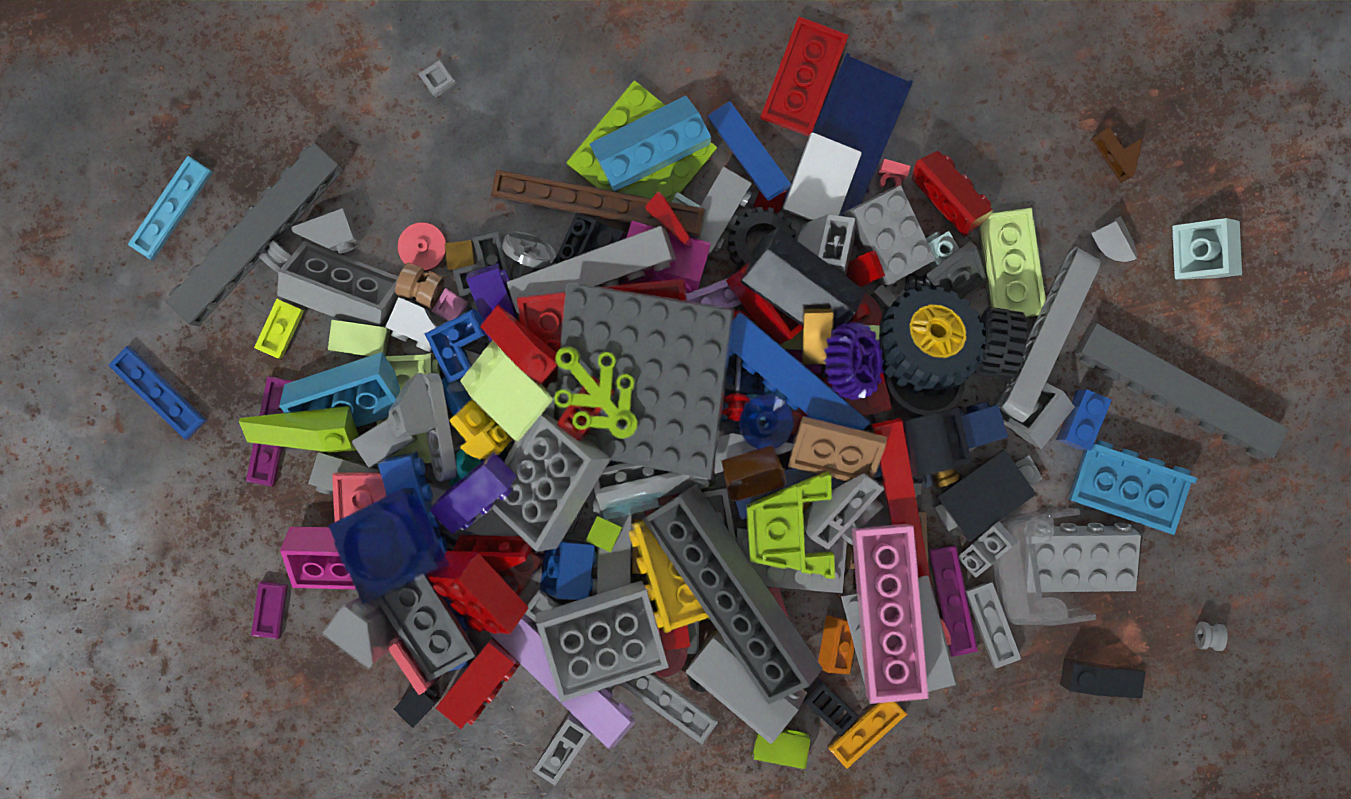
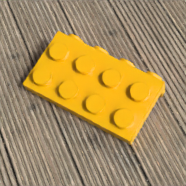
M644 521L631 524L632 530L628 531L632 546H637L640 557L636 558L640 573H645L648 584L644 586L647 590L649 601L654 600L657 611L653 612L657 628L662 627L663 632L667 633L672 629L709 618Z

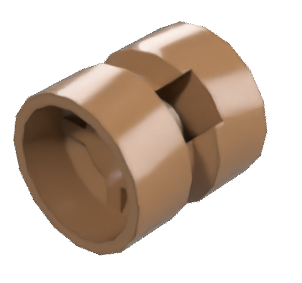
M408 262L398 277L395 294L409 300L416 298V303L432 309L440 298L445 277L431 271L424 273V268Z

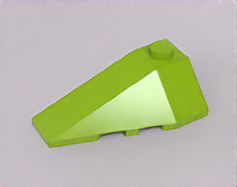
M349 406L239 419L247 442L329 453L357 451L352 441L358 438L359 435Z

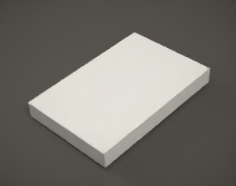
M812 132L809 135L782 210L809 221L827 214L839 216L862 152Z

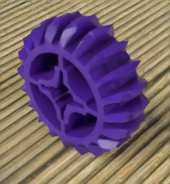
M848 323L837 326L836 330L831 331V337L826 341L828 347L824 349L826 359L823 361L827 367L824 372L829 375L828 383H832L833 391H837L839 396L845 398L860 399L871 396L873 391H877V384L881 383L880 374L884 373L882 369L884 361L881 356L883 350L879 347L880 340L876 339L875 331H871L870 327L864 326L863 323Z

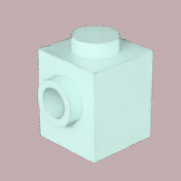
M938 231L926 238L936 259L929 263L932 270L959 250L949 231L943 235Z

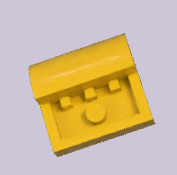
M473 399L466 403L449 420L466 440L460 448L470 456L478 459H486L493 452L498 455L513 440Z

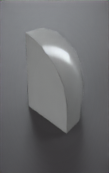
M1121 216L1109 221L1108 225L1091 233L1105 256L1122 262L1137 259L1135 244Z

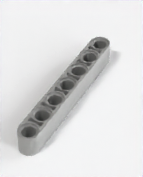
M1079 247L1073 248L1065 258L1027 339L1021 366L1012 379H1008L997 405L999 409L1020 422H1024L1032 413L1100 267L1101 261Z

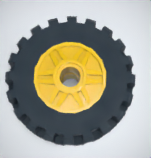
M929 286L918 287L917 290L910 289L903 296H898L894 300L879 324V347L883 350L881 356L884 361L882 366L885 365L887 368L885 373L889 378L894 377L898 381L897 385L902 388L907 386L910 388V392L915 394L923 391L925 396H935L937 392L940 395H944L952 389L956 390L978 368L985 354L983 346L986 343V336H983V334L986 332L984 323L979 322L980 315L976 309L972 310L969 307L971 303L965 298L961 300L957 297V293L951 290L945 292L944 288L935 286L930 290Z

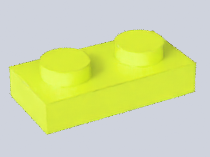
M276 299L254 348L282 359L304 310Z

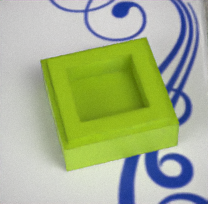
M597 515L586 542L611 553L622 526Z

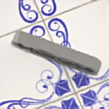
M437 373L424 374V381L437 424L436 427L427 432L433 472L436 479L441 482L456 477V461L442 380Z

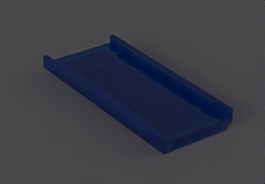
M846 53L813 129L815 134L862 152L839 216L845 217L844 212L862 203L913 83L912 80L906 81L852 58L849 53ZM790 187L786 192V195L783 199V203H785Z

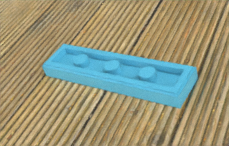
M187 156L127 245L154 261L213 172L190 156Z

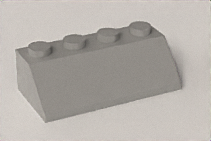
M303 241L278 272L277 296L346 322L384 327L391 316L398 297L395 294L398 276Z
M371 591L343 605L322 633L368 669L389 654L388 648L399 641L396 629Z
M717 628L706 638L686 670L688 675L770 744L775 741L797 713L807 694L806 691L801 689L768 704Z

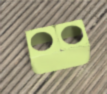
M331 320L328 350L364 356H372L382 352L386 356L390 329Z

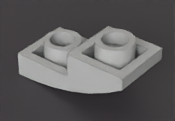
M998 521L959 555L958 558L977 578L1018 541Z

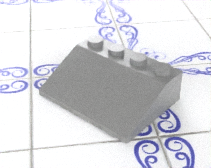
M543 412L519 442L516 441L506 457L504 463L517 477L511 485L513 491L505 499L500 500L497 498L493 501L495 504L492 507L536 551L557 549L611 459L588 439L583 438L580 441L574 439L557 426L558 421Z
M929 576L918 577L927 689L930 692L956 685L957 680ZM852 589L841 598L865 684L857 589Z
M642 581L535 614L537 627L560 702L669 668L647 590Z

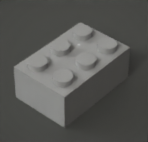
M902 186L890 188L844 212L845 217L855 218V238L862 253L866 254L876 250L886 275L875 280L877 285H889L936 260Z

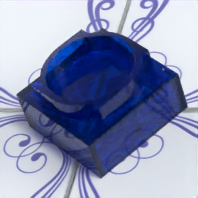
M402 488L328 525L335 541L333 543L352 579L362 604L376 601L449 565L415 488Z

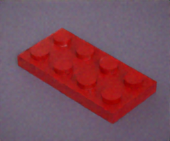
M798 16L760 119L809 137L817 121L849 35Z

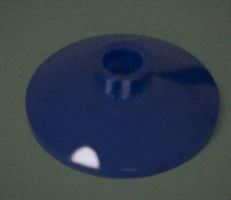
M769 394L756 396L744 406L739 420L740 432L744 440L753 448L760 449L773 445V448L776 449L782 446L791 435L793 429L791 409L783 399ZM761 417H765L766 424L761 427L759 420Z

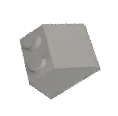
M1046 382L1032 413L1024 422L1016 420L1001 410L1000 412L1007 427L1021 438L1042 449L1075 406L1063 391Z

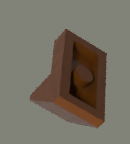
M1108 127L1091 139L1121 183L1135 175L1142 138L1124 149L1119 135Z

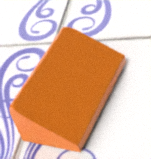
M827 615L818 662L825 672L850 674L855 647L847 618Z

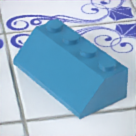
M685 95L590 143V147L612 190L617 192L710 145L711 136L699 112Z
M381 352L285 384L279 407L284 413L349 406L355 426L360 427L388 418V412L401 390L395 370Z

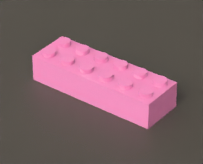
M898 524L852 528L866 697L870 703L928 699L913 526Z

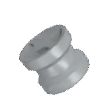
M272 240L269 244L270 248L266 252H262L259 258L278 273L292 254L278 242Z
M1199 622L1194 635L1197 648L1206 650L1210 647L1215 651H1223L1226 648L1228 639L1225 625L1216 623L1210 626L1206 622Z

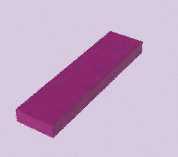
M267 376L259 416L284 413L279 407L284 385L293 382V380ZM253 443L246 482L274 487L283 447Z
M952 544L928 549L941 617L951 636V645H947L951 657L978 652L956 545Z

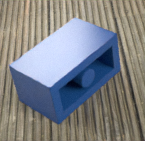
M1087 389L1076 390L1072 399V404L1075 407L1063 421L1056 440L1079 450L1091 451L1112 400Z

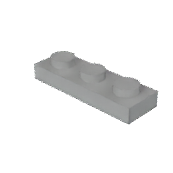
M988 581L965 590L993 667L999 668L1021 660L993 582Z

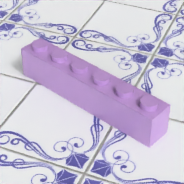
M524 614L511 634L490 633L495 640L560 701L538 627L533 623L534 620ZM608 687L561 702L608 749L615 747L637 722L632 717L633 711L623 702L618 704L611 697L613 692Z

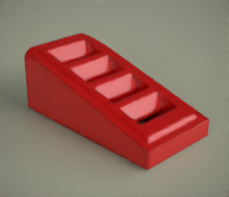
M658 191L646 204V211L686 247H690L693 244L690 236L663 194Z
M592 375L591 377L600 387V381ZM584 386L578 393L590 395ZM611 390V397L615 393L613 390ZM570 405L558 421L557 426L574 439L580 441L587 436L592 427L578 429L574 426L573 418L578 413L577 409L588 413L590 416L599 417L603 411L601 407L593 409L590 406ZM582 415L578 417L579 425L585 426L587 419Z

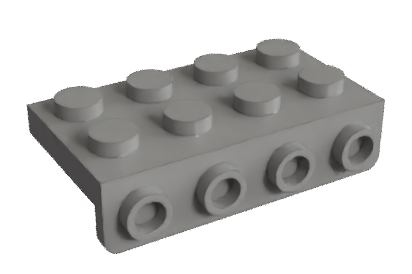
M1119 522L1115 523L1114 526H1104L1100 523H1089L1087 526H1077L1072 523H1062L1060 526H1049L1037 523L1032 527L1025 528V534L1028 537L1025 589L1027 592L1136 591L1141 535L1130 524Z

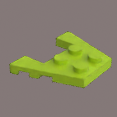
M829 472L821 473L746 504L749 558L751 562L783 569L786 567L801 570L802 573L810 575L814 573L824 575L825 578L835 579L833 552L805 554L802 503L832 499L831 475Z

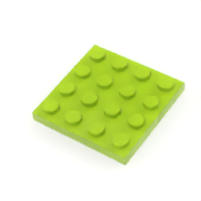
M634 80L566 162L567 165L595 188L613 191L590 147V143L665 105ZM710 142V145L617 192L653 198L660 191L668 202H672L676 193L681 194L717 151V147Z

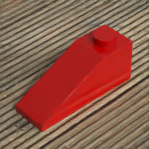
M499 304L480 326L509 359L539 386L558 366L556 362L557 353Z
M460 535L453 551L477 552L499 573L525 562L532 547L521 536Z

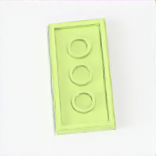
M1032 208L991 213L990 217L978 226L990 307L1020 311L1024 313L1025 317L1038 316L1046 299Z

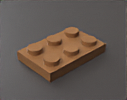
M803 416L790 454L788 466L817 474L829 472L831 477L850 481L863 473L873 479L885 449L887 437Z

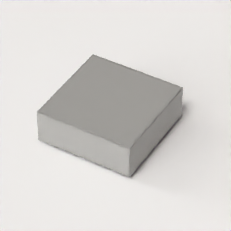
M441 59L418 74L435 98L457 83Z

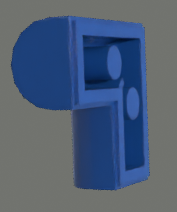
M471 310L424 333L448 383L462 378L472 366L463 346L487 334L480 327L484 320L476 310Z

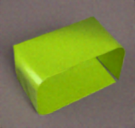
M784 728L775 741L770 744L755 731L750 751L751 759L753 753H755L754 760L806 769L810 736L806 732Z

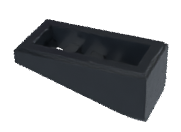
M818 677L814 679L810 686L804 688L807 694L803 702L840 736L859 717L853 709ZM828 695H829L830 698L827 700V702H826L821 708H819V705H820V704L828 697ZM838 703L839 705L827 716L828 712ZM845 710L847 713H846V714L843 716V718L836 724L834 721H835V720L841 715V713Z

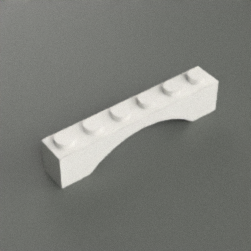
M398 298L386 328L393 330L391 336L405 342L408 337L418 341L417 347L431 353L432 348L424 333L438 326L430 312L425 308ZM465 350L473 365L480 355Z

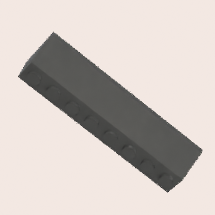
M692 485L643 519L644 523L767 703L771 704L810 686L823 668L698 485Z

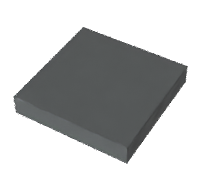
M971 241L927 274L932 289L936 286L944 288L945 292L951 290L957 293V297L960 299L987 280L977 247Z

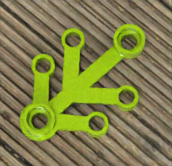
M573 347L561 348L556 354L558 366L562 369L570 370L590 395L572 394L568 390H560L555 394V403L559 407H568L570 405L601 407L609 416L597 417L590 416L586 412H579L573 418L574 426L578 429H586L588 427L609 428L611 433L618 438H627L633 435L638 425L636 416L630 412L631 392L635 386L634 378L624 374L617 379V387L621 390L619 407L617 408L611 401L613 368L617 362L616 357L608 352L602 353L599 356L598 364L601 367L599 387L579 363V352ZM568 352L571 354L572 360L566 364L563 362L562 356ZM605 356L612 358V364L608 367L602 363ZM627 377L630 379L631 385L629 388L624 389L621 386V380ZM562 393H566L569 397L566 404H562L559 401V396ZM580 415H584L587 418L585 426L578 424L577 420ZM624 418L627 420L628 426L626 429L618 427L619 419Z

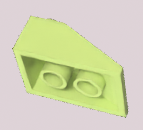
M493 340L460 380L471 398L518 442L553 400L542 384L539 386L522 372Z

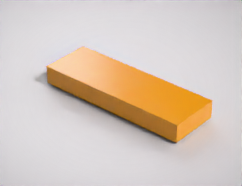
M896 701L875 703L842 736L837 737L828 748L848 769L900 722L907 713Z

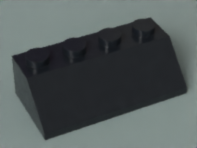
M779 227L761 239L740 283L801 326H803L804 309H832V331L836 330L837 326H842L850 321L856 314L866 292Z

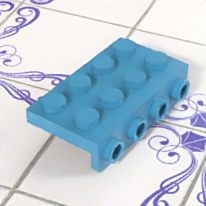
M1097 440L1091 451L1084 450L1068 500L1175 535L1191 483L1196 484L1198 479L1190 476V470L1174 466L1172 470L1164 467L1165 462L1149 457L1148 461L1138 458L1139 453L1123 449L1121 453L1113 450L1112 444Z

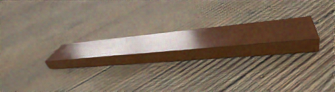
M496 169L491 192L493 197L625 223L635 221L656 228L662 226L645 209L646 204L652 198ZM668 202L688 235L700 237L706 209Z

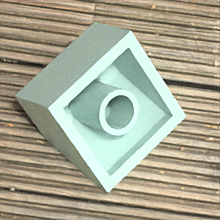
M1224 218L1172 226L1175 279L1221 278L1242 275L1240 221Z

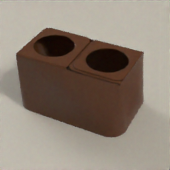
M773 445L721 460L730 499L733 501H740L785 487L782 480L783 477L786 483L784 470Z

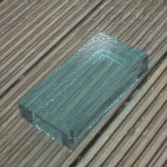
M654 496L605 508L603 510L604 519L613 520L658 509L661 507L659 498Z

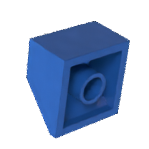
M563 538L557 549L544 550L540 589L557 599L581 600L588 598L593 588L591 571L592 566L596 562L595 545Z

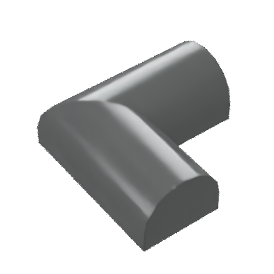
M499 230L472 237L479 263L453 270L460 297L472 294L466 279L468 273L499 263L501 270L506 269L510 281L512 280L507 258L502 249Z

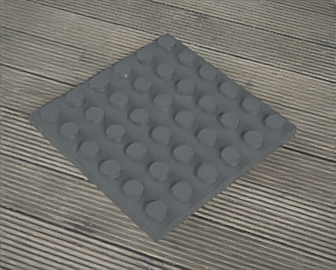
M567 283L560 349L563 347L575 348L580 354L579 363L590 376L593 375L599 381L601 376V367L598 364L599 356L602 353L608 352L616 357L617 362L613 368L611 388L615 393L611 397V401L617 408L619 407L621 391L617 387V379L621 375L627 374L635 380L630 404V412L636 416L638 423L635 433L627 438H618L611 433L609 428L592 427L585 438L611 458L610 460L711 480L714 477L735 309L584 284ZM568 352L562 356L564 363H570L572 360V356ZM605 356L602 360L603 365L606 367L610 366L612 358ZM558 367L557 379L559 380V386L557 387V392L568 390L572 394H578L583 385L570 370ZM627 377L623 378L621 386L624 389L630 387V379ZM562 393L559 396V401L562 404L568 402V395ZM557 405L554 419L559 421L568 407H559ZM603 410L599 417H609V416H608V415L606 414V412ZM624 418L619 419L618 427L626 429L628 426L627 420Z

